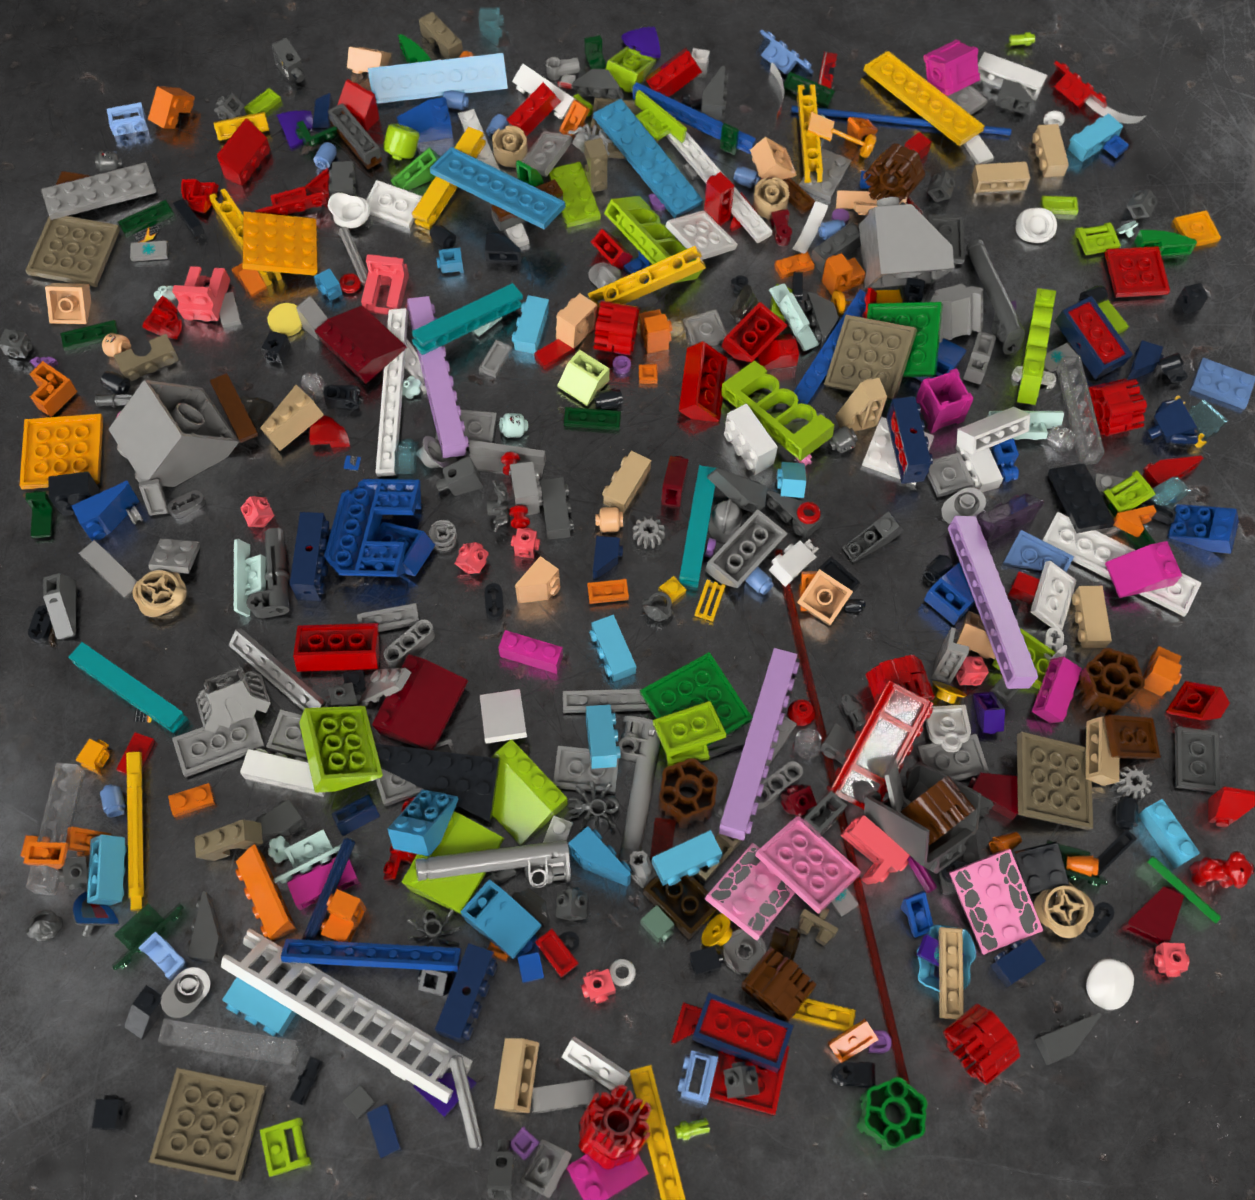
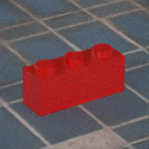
M543 82L507 118V121L512 126L522 129L527 137L561 101Z
M722 172L711 176L707 180L704 210L719 226L731 219L735 186Z

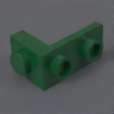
M601 35L584 38V53L590 70H605L607 64L602 53Z
M300 121L296 125L295 133L299 140L302 139L305 147L309 145L314 147L325 138L326 140L334 138L338 129L334 126L311 136L304 121Z
M726 123L722 125L720 149L733 155L739 150L737 148L739 129Z
M46 491L26 493L25 500L32 508L31 537H51L52 501L49 499Z

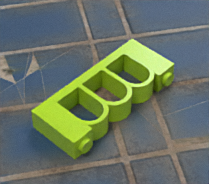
M640 196L611 199L604 214L652 265L687 249L679 240L675 239L676 237L665 227V224L660 223V217L653 210L649 209L650 206ZM702 270L674 283L698 279Z
M1037 288L1017 398L1019 403L1036 405L1044 371L1056 295L1055 290Z
M754 360L722 383V396L736 408L747 404L767 433L801 461L832 438L834 424L822 414L817 416L815 409L810 405L798 404V397L793 391L784 388L779 389L780 385L776 377L767 374L766 368ZM764 388L772 391L757 403L748 397L758 389ZM783 403L790 406V408L776 418L766 412L776 404ZM802 418L809 421L807 425L795 434L785 427L794 419Z

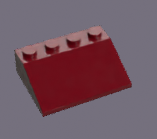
M362 305L327 319L314 330L321 342L365 384L407 348L403 342Z
M408 654L402 668H406L412 673L402 690L385 698L372 726L382 736L420 749L434 750L468 680L426 659Z

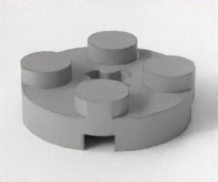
M743 929L732 932L729 941L723 945V959L726 965L737 974H749L766 953V945L762 937L760 936L756 941ZM741 946L745 949H750L748 957L740 956Z

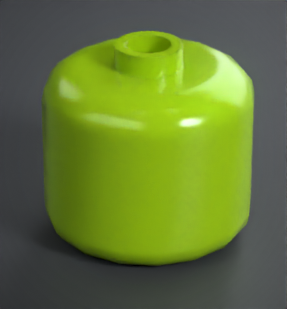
M389 124L383 148L394 159H411L416 154L420 135L418 131L410 127Z

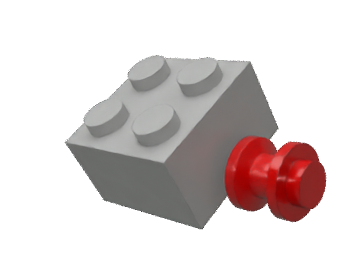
M507 452L501 457V462L506 465L503 467V474L511 476L515 506L509 509V515L514 517L510 523L515 529H523L530 524V519L525 517V515L540 513L539 506H543L538 468L534 469L533 461L518 463L520 461L519 454Z

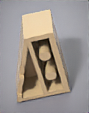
M869 378L859 384L835 415L840 428L847 426L849 429L853 428L855 432L878 426L887 399L880 378Z
M295 385L260 429L274 446L281 451L324 414L315 402L301 388Z

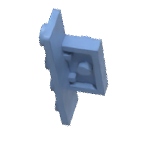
M761 29L760 34L770 43L761 54L762 58L770 64L773 62L777 69L786 76L796 63L811 75L813 74L812 65L806 59L802 61L799 59L800 55L794 50L790 52L786 49L788 46L781 40L777 42L775 40L776 37L768 31L766 33Z

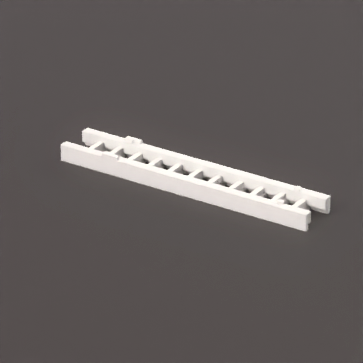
M252 929L247 931L243 940V944L252 950L241 962L226 954L222 957L221 968L391 1070V1073L404 1081H410L446 1104L451 1098L453 1090L437 1080L442 1078L448 1068L451 1069L450 1058L462 1056L466 1074L470 1071L472 1060L311 964L282 962L281 954L283 948ZM262 955L265 957V960L270 962L260 973H257L250 967ZM280 966L289 972L276 984L268 978ZM299 977L307 983L295 996L287 991V989ZM317 988L324 992L326 996L315 1008L305 1002V1000ZM334 1000H337L344 1004L345 1007L334 1019L324 1012ZM353 1010L364 1016L354 1031L342 1024ZM371 1021L383 1028L373 1042L361 1035ZM390 1033L402 1039L393 1053L380 1047ZM409 1044L421 1051L412 1065L399 1058ZM428 1055L440 1062L431 1077L418 1070Z

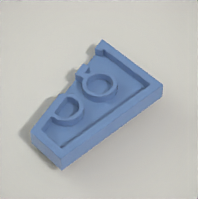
M1021 530L1003 565L1043 571L1045 562L1052 561L1067 572L1074 556Z

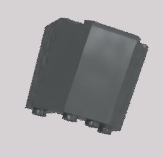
M918 762L906 772V787L903 788L905 798L912 803L947 775L922 762ZM954 779L952 781L961 790L959 792L965 795L976 810L929 846V830L892 809L890 798L881 802V794L877 791H873L865 796L864 814L920 865L935 874L964 854L967 849L964 844L978 830L982 795Z

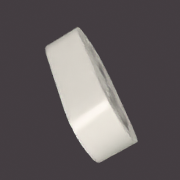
M1052 627L1045 633L1043 644L1057 652L1063 647L1064 634L1059 628ZM1052 633H1054V634H1055V637H1057V639H1056V641H1055L1054 643H1052V641H1053V638L1051 637ZM1044 653V657L1050 662L1051 656Z

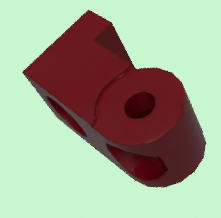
M788 209L774 211L770 215L769 222L776 243L780 246H787L792 237V229L788 226L790 217Z

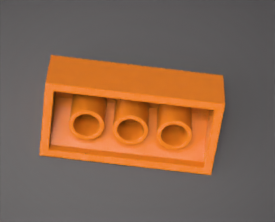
M255 844L252 845L236 861L238 869H235L239 880H244L246 887L243 888L248 900H253L255 906L252 907L255 917L257 919L260 918L263 923L260 929L264 937H269V939L275 942L297 931V928L278 885L273 880L274 876L264 854Z

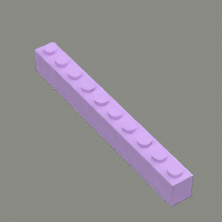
M429 296L407 299V310L412 331L437 319V317L434 318L435 307L434 303H430ZM441 346L424 355L416 348L442 457L464 456L466 448L469 447L468 437L463 434L465 426L464 422L460 421L459 418L461 417V410L459 405L456 406L457 394L456 390H452L453 378L452 375L449 376L448 374L450 368L449 362L445 361L444 358L446 357L445 347Z
M955 516L947 529L1007 689L1030 688L1038 678L1037 670L1034 667L1030 652L1024 641V636L1021 634L1018 621L1014 616L1011 603L1000 580L999 572L993 562L987 541L984 539L981 526L976 516Z
M776 648L773 650L721 820L719 834L744 841L746 833H751L753 822L750 821L751 815H756L759 803L755 801L757 796L761 797L764 785L761 784L762 778L766 779L769 766H766L767 760H772L774 748H771L772 743H777L780 733L777 730V726L783 723L785 713H782V709L788 706L790 696H787V692L793 689L795 679H792V675L797 674L800 664L796 662L797 654Z

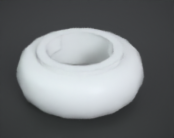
M1059 111L1048 112L1043 117L1045 125L1058 124L1060 127L1065 121V116Z
M626 959L614 961L609 968L612 981L618 986L629 985L636 975L634 965ZM624 966L628 969L629 974L626 978L621 979L617 977L616 969L618 967Z

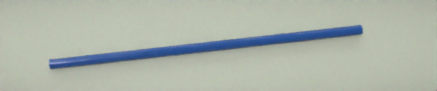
M792 105L791 112L798 113V106ZM817 108L818 115L855 117L868 119L869 121L934 127L925 119ZM985 126L981 133L1010 136L1012 129Z

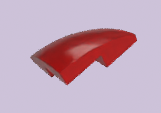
M182 179V197L188 201V206L199 213H206L212 205L209 195L217 194L219 185L215 182H199L197 179Z
M161 296L153 306L150 315L143 322L142 328L160 336L167 334L168 338L177 339L181 332L182 320L180 319L179 321L177 317L178 310L175 305L166 297Z
M323 415L310 426L309 441L311 445L330 444L331 448L350 447L346 430L333 418Z

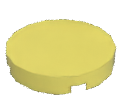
M282 303L273 307L267 318L270 329L287 336H293L300 332L302 324L296 309L297 305Z

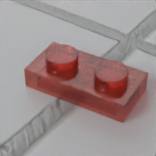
M655 817L650 861H652V857L673 848L676 820Z

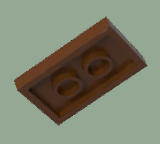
M1120 715L1104 717L1109 748L1113 758H1161L1153 718Z

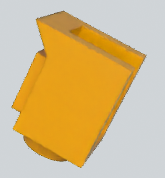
M89 739L76 758V761L81 763L82 767L101 775L100 768H103L110 757V751L107 749L109 745L100 739L97 742Z

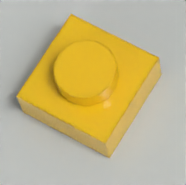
M674 576L659 586V591L669 595L672 603L686 593L684 586Z

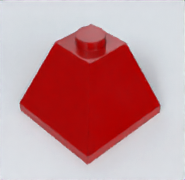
M790 333L778 335L758 356L759 364L763 365L766 370L797 366L799 350L796 338Z
M1185 681L1166 712L1203 721L1219 719L1230 702L1222 687Z
M1222 787L1208 798V822L1216 823V826L1228 827L1255 807V791Z

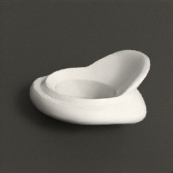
M335 193L328 201V208L333 214L334 222L341 227H359L370 216L371 208L364 198L344 193Z
M1044 208L1026 209L1020 213L1016 220L1017 235L1022 240L1031 243L1047 242L1055 235L1057 230L1055 216Z
M1102 958L1093 966L1086 982L1088 996L1095 1005L1107 1010L1118 1009L1126 1004L1132 994L1134 975L1125 963L1113 958Z

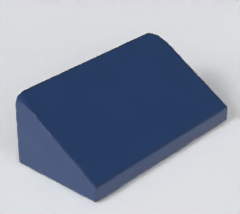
M331 93L315 99L313 128H330L328 110L332 109L333 104Z
M369 794L331 813L342 836L380 817Z
M385 1104L368 1112V1120L380 1158L401 1151L402 1146L389 1105Z

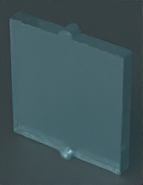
M1204 399L1196 406H1192L1188 411L1197 426V432L1203 433L1205 439L1213 433H1217L1220 430L1219 428L1228 421Z

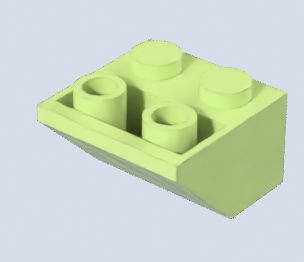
M579 349L568 362L558 383V388L588 406L594 399V396L597 395V392L601 391L608 383L609 368Z

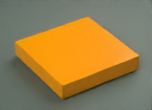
M1207 210L1175 217L1173 220L1180 235L1197 241L1195 247L1219 242L1221 239Z

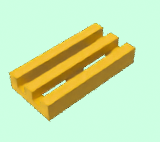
M707 579L695 611V616L713 622L725 585H718L717 582L712 583L710 582L711 580ZM710 587L712 588V590L710 592L705 610L702 614L700 613L704 599L706 597L708 588ZM716 589L720 590L712 614L709 616L707 614Z

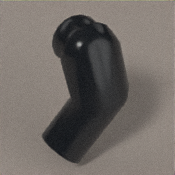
M682 95V104L694 110L702 107V98L691 100L690 95Z
M849 599L844 605V609L848 612H859L865 608L866 603L863 599Z

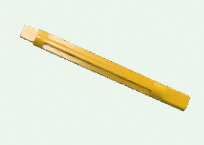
M128 752L126 754L128 898L131 899V912L142 911V898L144 897L141 752Z

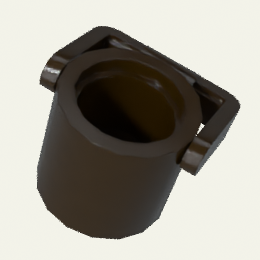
M775 926L768 949L772 947L775 949L774 953L778 951L784 958L787 957L790 960H794L801 931L791 927L790 931Z

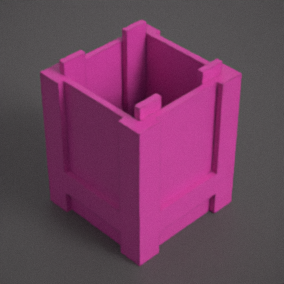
M954 40L924 55L927 81L946 96L979 81L978 48L970 47L959 40Z
M957 368L950 370L947 374L922 380L916 402L920 404L921 414L928 425L927 428L930 434L948 425L964 422L974 398L965 388Z

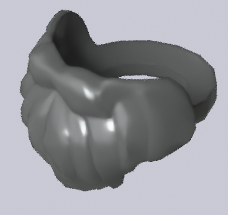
M655 592L649 599H643L644 612L650 619L659 622L668 619L674 613V610L671 608V598L664 592ZM657 596H663L667 600L668 604L663 611L652 606V600Z
M42 910L32 917L30 926L25 930V933L30 938L37 939L38 941L51 939L61 929L63 924L62 917L56 916L51 910ZM48 914L51 916L50 921H36L41 915Z

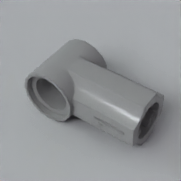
M550 57L546 61V77L552 81L558 80L561 75L580 72L578 58L560 60L557 57Z
M643 850L639 852L634 851L630 855L629 863L633 870L631 876L640 887L644 888L657 876V873L648 855Z

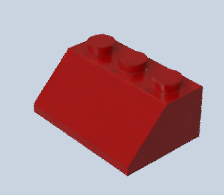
M685 47L645 77L652 90L670 97L701 74L702 70Z
M245 118L217 154L224 178L243 186L250 179L254 170L259 167L264 157L269 154L270 146L267 137L249 119Z
M759 302L724 338L721 347L734 359L752 363L788 325Z

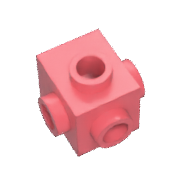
M250 496L240 508L249 527H265L274 517L266 497Z
M530 528L517 529V533L512 536L511 541L515 556L534 559L535 552L540 547L537 531Z
M477 542L463 544L459 549V555L454 564L467 574L480 573L486 564L489 552L483 549V546Z
M967 656L955 676L960 686H977L982 684L989 671L982 656Z
M1161 943L1156 946L1154 962L1156 967H1158V973H1166L1167 977H1179L1181 973L1188 970L1189 956L1186 954L1185 943Z
M599 969L592 970L586 973L587 976L583 978L582 992L585 998L589 997L590 1002L596 1001V1004L607 1001L609 999L608 996L616 994L609 969L600 972ZM598 984V985H600L601 987H600V988H595L594 986Z

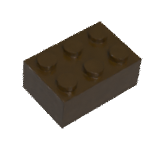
M687 874L681 877V881L671 886L669 884L663 886L657 875L644 888L643 895L654 906L657 905L675 924L674 926L690 940L714 916L718 909L705 900L709 892L693 876L689 877Z

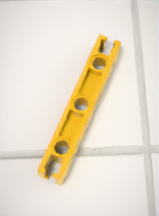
M815 84L810 85V95L803 96L804 85H798L797 101L804 183L811 182L810 172L814 171L817 173V182H822L823 165L820 137L807 131L810 113L818 114Z
M468 126L456 144L455 149L473 158H477L486 144V141L481 139L484 137L483 132ZM436 176L412 212L415 224L431 230L458 187Z
M224 188L220 190L223 197L222 203L219 204L216 201L217 196L215 193L209 195L213 208L243 251V214ZM257 270L265 285H271L272 281L269 280L267 275L269 271ZM273 272L277 281L282 279L280 272Z
M696 246L688 248L588 293L589 299L597 304V314H599V308H601L600 303H598L600 300L605 299L604 301L620 304L629 303L705 269V264L700 259L702 257L701 252Z

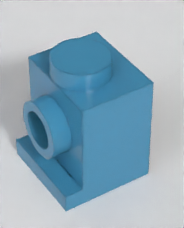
M460 248L439 250L440 257L436 258L437 267L438 269L441 268L442 273L458 271L464 273Z
M330 268L314 276L316 287L320 289L323 296L327 295L329 300L336 299L343 294L340 283Z

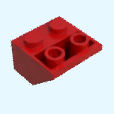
M347 79L338 105L343 103L367 132L380 119L375 94L370 90L364 89L358 83Z

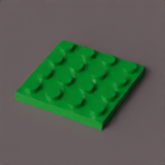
M942 302L868 304L867 319L915 327L917 329L903 377H936L943 310Z
M710 652L640 690L641 696L656 719L711 701L726 735L748 724L753 718Z

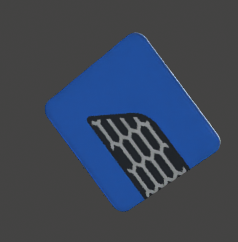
M346 456L343 468L358 470L361 457Z

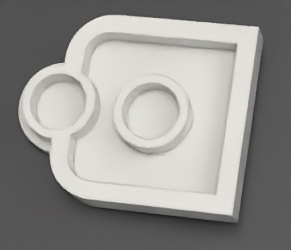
M966 705L932 706L933 712L931 716L925 719L929 739L935 744H941L942 748L947 752L959 751L962 743L967 742L971 734Z

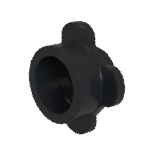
M739 275L731 280L735 293L739 294L743 291H750L751 286L748 285V278L746 276Z

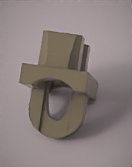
M828 907L821 911L819 917L805 909L799 917L800 922L797 929L804 935H808L812 927L819 930L815 940L823 946L831 938L833 939L838 931L837 927L825 921L830 911Z

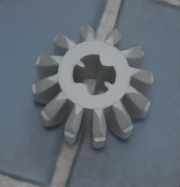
M644 516L642 521H636V526L632 528V532L634 533L633 539L637 540L638 546L644 544L646 549L650 545L654 549L655 544L660 545L662 543L661 539L665 538V527L660 525V519L654 521V517L651 516L650 520H647Z
M1134 765L1130 769L1124 767L1122 772H1119V782L1114 784L1119 786L1117 789L1118 793H1124L1123 798L1129 796L1135 800H1142L1145 798V795L1150 793L1149 787L1152 786L1153 782L1147 780L1150 774H1143L1144 768H1140L1137 771Z

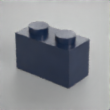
M1020 939L1011 946L1013 949L1011 952L1006 954L1003 951L994 957L996 962L991 967L1006 988L1046 961L1031 939L1025 942Z

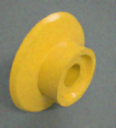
M932 681V684L938 688L935 696L945 702L954 704L957 697L967 696L955 687L942 682Z
M723 913L712 918L703 931L702 944L708 947L716 944L718 946L726 944L732 936L731 920Z

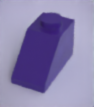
M993 692L973 693L977 722L982 731L988 734L1004 731L1005 708Z

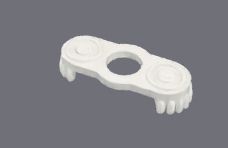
M1017 366L1012 372L1014 381H1020L1023 366ZM1043 371L1041 384L1047 385V389L1053 388L1056 384V376L1051 372Z

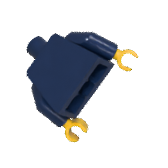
M1178 395L1175 399L1163 401L1154 415L1156 426L1147 430L1151 440L1162 435L1166 443L1190 444L1197 448L1204 446L1207 441H1202L1201 439L1205 435L1200 433L1196 436L1197 426L1184 405L1185 402H1182L1180 399L1181 397Z

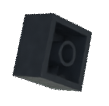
M88 471L48 477V497L61 515H73L75 512L72 505L100 493L99 487Z

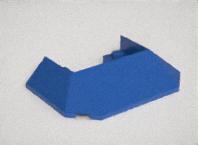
M363 479L358 482L356 488L351 491L346 490L341 494L324 558L339 575L398 577L406 572L402 563L406 550L405 542L376 541L383 515H414L415 509H421L420 480Z

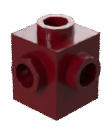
M791 785L786 788L787 791L780 794L782 798L781 805L789 814L802 816L808 813V809L817 806L811 786Z

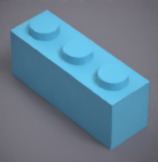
M1109 113L1104 117H1099L1091 126L1087 125L1079 134L1075 133L1071 137L1068 150L1083 162L1101 150L1105 143L1115 135L1119 136L1123 125Z
M528 295L526 302L522 303L521 317L518 316L516 323L518 328L516 332H513L512 342H514L515 350L534 354L538 349L549 313V299Z
M614 614L592 622L589 634L592 641L597 642V653L599 658L604 659L606 663L604 669L607 676H611L613 682L636 674V664Z
M611 705L586 706L585 719L591 769L616 767L617 759L621 758L620 746H616L618 730L613 727V725H616L615 712L611 713Z
M1163 799L1148 806L1138 814V817L1174 869L1200 854Z
M710 830L652 857V865L662 885L669 884L671 886L681 881L680 878L687 874L690 877L699 873L700 868L706 865L712 867L720 862L719 859L722 857V851Z
M101 834L90 839L87 903L111 906L122 902L124 896L123 877L125 875L124 856L126 854L124 837Z
M236 977L222 1001L228 1004L226 1009L236 1015L239 1011L244 1013L246 1021L255 1026L257 1022L265 1026L263 1031L272 1036H275L276 1033L283 1036L296 1015V1012Z

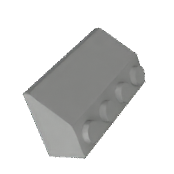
M757 509L708 561L705 571L719 583L738 588L788 533Z

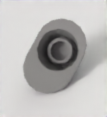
M608 263L593 265L588 273L590 281L598 289L624 278L617 267Z
M431 436L423 438V446L416 453L424 465L429 468H444L457 462L456 457L443 458L439 442Z
M966 487L961 489L944 502L941 508L942 517L950 524L955 516H976L984 510L986 498L977 488Z
M731 499L720 502L712 510L709 533L713 539L720 543H726L741 525L742 511Z
M190 967L180 972L162 994L161 1006L163 1011L172 1018H182L190 1014L210 989L211 983L208 974L196 967Z

